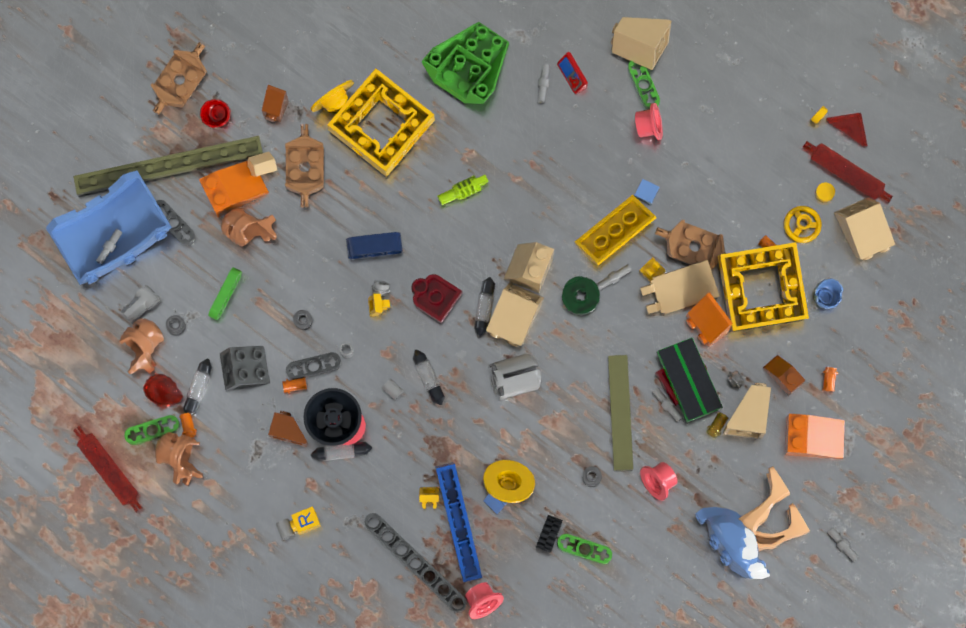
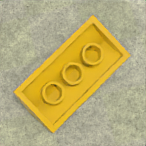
M631 195L578 238L575 244L590 261L600 265L654 221L656 216L634 195Z

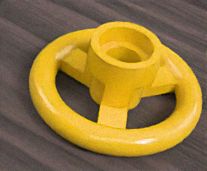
M808 206L794 207L786 214L784 219L786 234L792 240L799 243H807L814 240L822 228L819 214ZM804 211L810 213L814 217L816 222H812V219L809 215L801 214L800 212ZM793 215L797 219V228L794 232L791 231L789 225ZM800 221H805L806 226H802ZM815 228V231L810 236L799 237L802 230Z

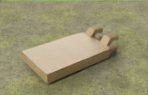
M708 260L655 276L651 280L652 284L640 287L643 296L655 292L658 301L646 305L648 314L659 310L661 313L667 314L695 305L709 292L713 298L720 297Z

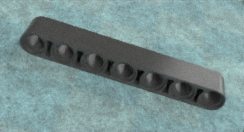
M370 513L366 516L364 523L367 530L451 611L462 613L466 609L467 602L465 597L381 516L376 513ZM371 518H377L379 524L372 528L368 525V521ZM390 531L393 534V538L390 541L383 540L382 535L384 532ZM399 545H405L407 551L405 554L400 555L396 552V548ZM414 558L420 559V567H411V560ZM433 572L435 579L431 582L424 579L425 573ZM440 586H448L449 593L447 595L439 594L438 589ZM455 599H461L464 604L462 608L455 609L452 606V602Z

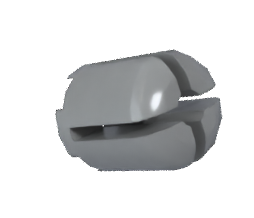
M523 354L488 364V368L492 367L493 375L489 379L494 394L498 393L500 396L498 401L532 392L540 387L542 375L540 370H536V367L539 365L532 355Z

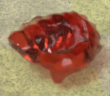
M165 374L150 376L149 379H146L143 386L145 396L156 404L157 407L178 403L183 398L182 392L177 388L176 383Z

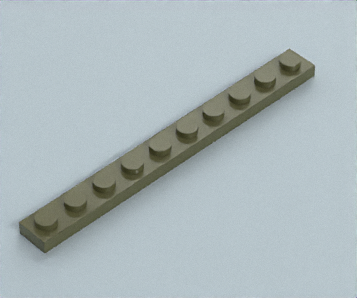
M254 136L75 175L73 178L76 193L79 196L107 190L122 175L136 170L143 181L248 159L249 157L262 154L263 150L260 137Z

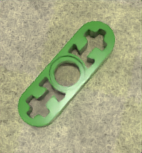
M630 61L628 72L644 108L650 109L651 103H647L648 92H650L651 99H655L654 103L659 106L660 97L647 68L641 66L639 70L641 76L638 77L637 70L632 68L634 64L640 65ZM641 80H646L649 82V87L642 89L638 83Z
M234 267L230 270L209 311V317L215 320L221 317L241 278L242 271Z
M168 415L130 427L125 431L124 437L130 445L142 444L161 438L167 432L176 433L180 428V422L175 416ZM168 420L176 422V424L173 425V429H170L169 427H164L163 429L165 430V432H162V429L158 424L162 422L163 426L167 425ZM150 425L157 426L158 431L155 435H148L147 428ZM143 428L146 438H143L142 435L137 436L135 441L129 438L132 431L139 434L142 433L140 429Z
M563 534L558 538L557 546L562 552L599 564H607L612 558V551L607 546L570 534ZM566 538H569V542L575 544V540L579 541L576 546V552L572 551L574 548L572 546L563 548L561 540L564 541ZM581 544H588L590 546L588 554L580 553L579 547ZM594 546L598 547L596 549L597 552L602 553L603 550H606L609 558L600 560V556L597 554L594 555V558L590 557Z

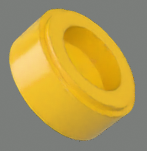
M822 106L810 120L817 124L826 115L828 109Z
M827 182L818 185L815 192L817 199L821 202L831 201L835 195L834 186Z

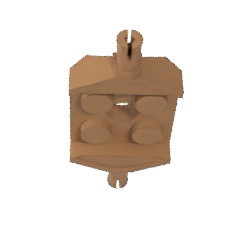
M198 42L195 49L191 52L173 51L174 55L155 83L151 84L153 91L159 98V102L152 110L154 113L159 115L164 106L167 107V105L184 107L207 73L206 68L199 59V55L205 48V45ZM178 76L185 78L184 83L181 85L175 83V78Z
M301 124V136L285 143V187L291 192L300 194V207L304 208L305 202V208L309 207L308 196L324 188V145L322 142L308 136V124H305V129L304 124ZM308 163L310 169L307 172L301 171V164Z
M683 219L671 231L657 227L655 235L664 237L667 241L669 257L690 265L708 260L712 270L719 263L718 255L727 254L722 234L717 235L685 223ZM691 242L698 244V251L694 252L690 249L689 245Z

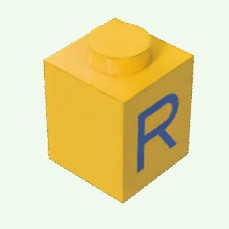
M313 506L292 514L293 520L289 521L293 532L297 531L299 535L321 527Z

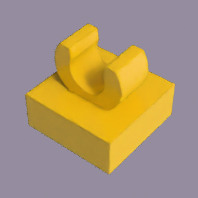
M652 257L639 272L651 283L653 277L664 274L666 270Z
M381 294L371 295L368 298L369 316L376 317L383 310L390 308V300H381Z
M420 487L419 502H422L423 509H426L427 502H432L433 509H436L437 502H439V487Z

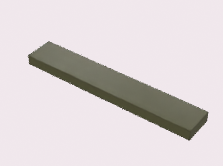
M627 355L608 356L613 467L614 471L633 470Z

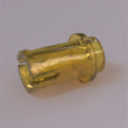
M718 412L711 426L707 427V433L714 438L720 436V431L729 418L725 414Z

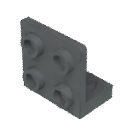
M264 346L229 347L220 352L225 390H233L241 385L269 383Z

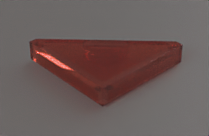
M861 113L826 118L828 124L863 148H867Z

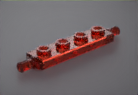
M808 141L804 144L803 148L812 153L811 160L871 199L876 200L881 197L888 203L893 196L884 191L885 183L823 143H820L817 147Z
M78 426L73 432L80 439L77 443L79 449L122 505L130 504L136 513L139 512L143 507L136 500L139 495L137 490L94 434L86 435L81 427Z

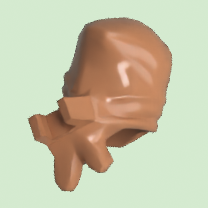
M235 208L227 213L221 222L222 233L239 246H245L256 236H261L263 241H270V238L275 240L277 238L276 233L272 229V224L276 221L273 215L257 219L247 214L243 208Z
M146 318L137 319L133 323V328L127 327L119 340L121 344L125 342L136 354V358L130 362V369L127 371L129 374H133L138 369H144L149 374L155 370L154 367L157 364L152 359L151 354L154 348L164 341L159 327L151 320Z
M167 432L156 444V462L158 464L166 463L173 468V482L175 484H179L181 478H183L182 483L185 485L189 484L192 477L203 478V473L188 462L192 446L200 445V442L186 435L178 437L176 433Z

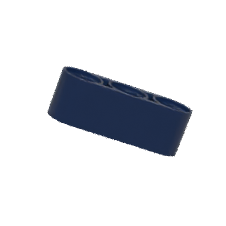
M400 232L355 236L346 239L348 259L395 255L403 252Z

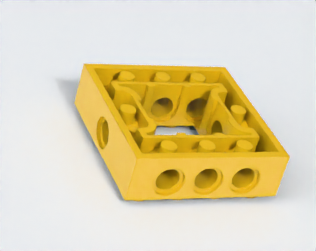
M375 68L327 126L329 132L387 177L435 121V117L431 111ZM379 100L406 121L400 125L398 132L388 139V143L383 149L380 148V144L376 139H371L363 132L361 127L357 126Z
M796 242L718 255L727 316L733 323L730 331L809 318ZM777 265L783 303L746 309L748 301L747 297L745 298L744 278L740 271Z

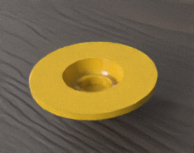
M348 80L326 93L312 105L311 111L316 112L322 108H325L328 112L340 110L347 102L348 96L346 93L353 86V80Z
M512 460L496 461L489 465L484 472L483 483L485 489L491 496L507 503L521 502L529 498L534 491L535 479L532 472L519 462Z

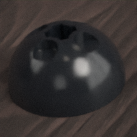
M327 388L317 392L309 399L304 409L303 420L307 432L314 440L323 445L337 446L348 442L356 435L361 425L362 413L359 403L350 393L338 388Z

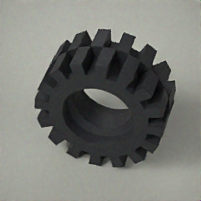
M550 515L547 516L536 548L551 553L563 520Z

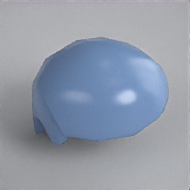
M824 279L814 289V301L821 308H835L842 301V285L835 279Z

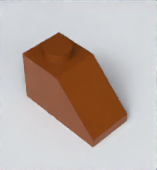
M271 85L267 86L262 107L265 119L271 122L276 120L281 122L289 103L285 90Z
M778 355L763 367L788 396L805 382L801 374Z
M280 411V413L274 412L268 433L269 437L307 447L308 442L295 419L291 417V413Z

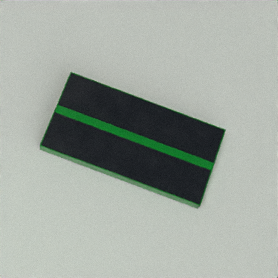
M693 338L656 352L686 422L693 421L723 408Z

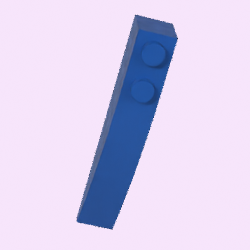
M455 463L436 466L463 582L482 578Z

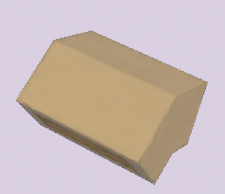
M270 152L248 158L247 167L250 169L251 176L257 177L277 170L275 159Z

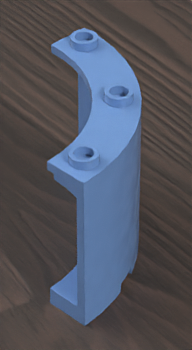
M137 170L122 175L108 188L109 193L103 197L98 195L85 204L86 208L79 212H76L74 209L66 214L55 217L46 227L80 285L84 283L92 284L98 280V277L111 272L123 264L128 265L134 262L136 256L155 242L164 239L167 236L166 233L172 228ZM116 229L120 230L123 233L116 242L114 251L109 253L102 265L96 262L106 240L109 241Z

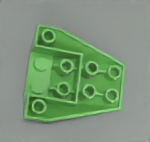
M477 22L433 47L421 63L435 84L462 102L484 104L495 90L509 41L482 23Z

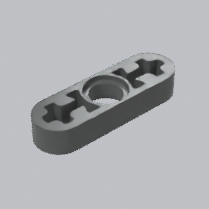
M157 200L156 202L160 207L165 206L164 210L169 214L166 216L168 221L171 218L179 220V224L169 230L171 234L181 244L191 245L195 240L194 231L164 200ZM181 227L186 234L190 232L189 240H187L186 238L183 239V235L179 231Z
M330 352L293 361L287 365L286 373L290 379L294 380L335 371L341 366V359L337 353ZM330 357L338 360L335 362V366L325 364L326 369H322L323 366L320 359H323L324 363L329 362ZM312 361L318 362V370L310 371L308 369L309 363ZM305 363L306 374H304L303 370L298 371L296 376L290 373L293 366L300 369L303 368L301 364Z

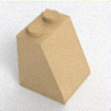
M622 17L619 24L615 23L612 29L614 34L611 40L613 45L612 53L653 70L669 43L672 21L667 19Z
M868 197L834 212L854 256L858 259L868 260L873 257V254L890 250L891 246L895 245L879 202Z
M537 242L518 244L504 280L540 293L553 261L554 249Z
M509 283L502 291L486 331L490 332V335L494 338L500 339L501 337L508 340L507 343L512 346H522L544 297Z
M764 383L751 385L726 425L723 434L762 439L766 434L771 387H766Z

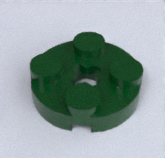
M577 276L565 284L562 292V301L565 307L573 314L586 315L595 310L600 303V291L592 279ZM578 291L586 292L587 295L584 296V300L576 299Z

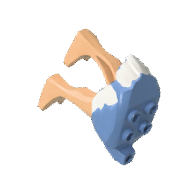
M773 466L768 468L769 473L766 474L770 495L752 511L741 516L727 508L708 507L702 508L695 513V517L701 525L707 523L709 543L714 550H718L721 554L720 559L722 563L744 578L763 579L769 577L770 572L766 569V563L758 558V552L764 549H774L784 541L810 532L793 503L789 505L787 510L790 524L788 529L775 534L756 531L767 520L774 504L790 495L788 488Z

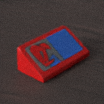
M567 52L558 61L557 65L574 94H578L587 89L588 81L572 54Z

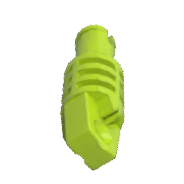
M473 175L454 184L452 189L437 195L441 205H445L455 199L462 200L481 191V186L487 184L488 179L486 175L478 178Z

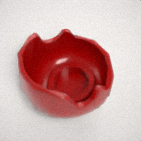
M220 99L208 100L200 108L202 122L211 128L224 126L230 119L231 110L228 104Z

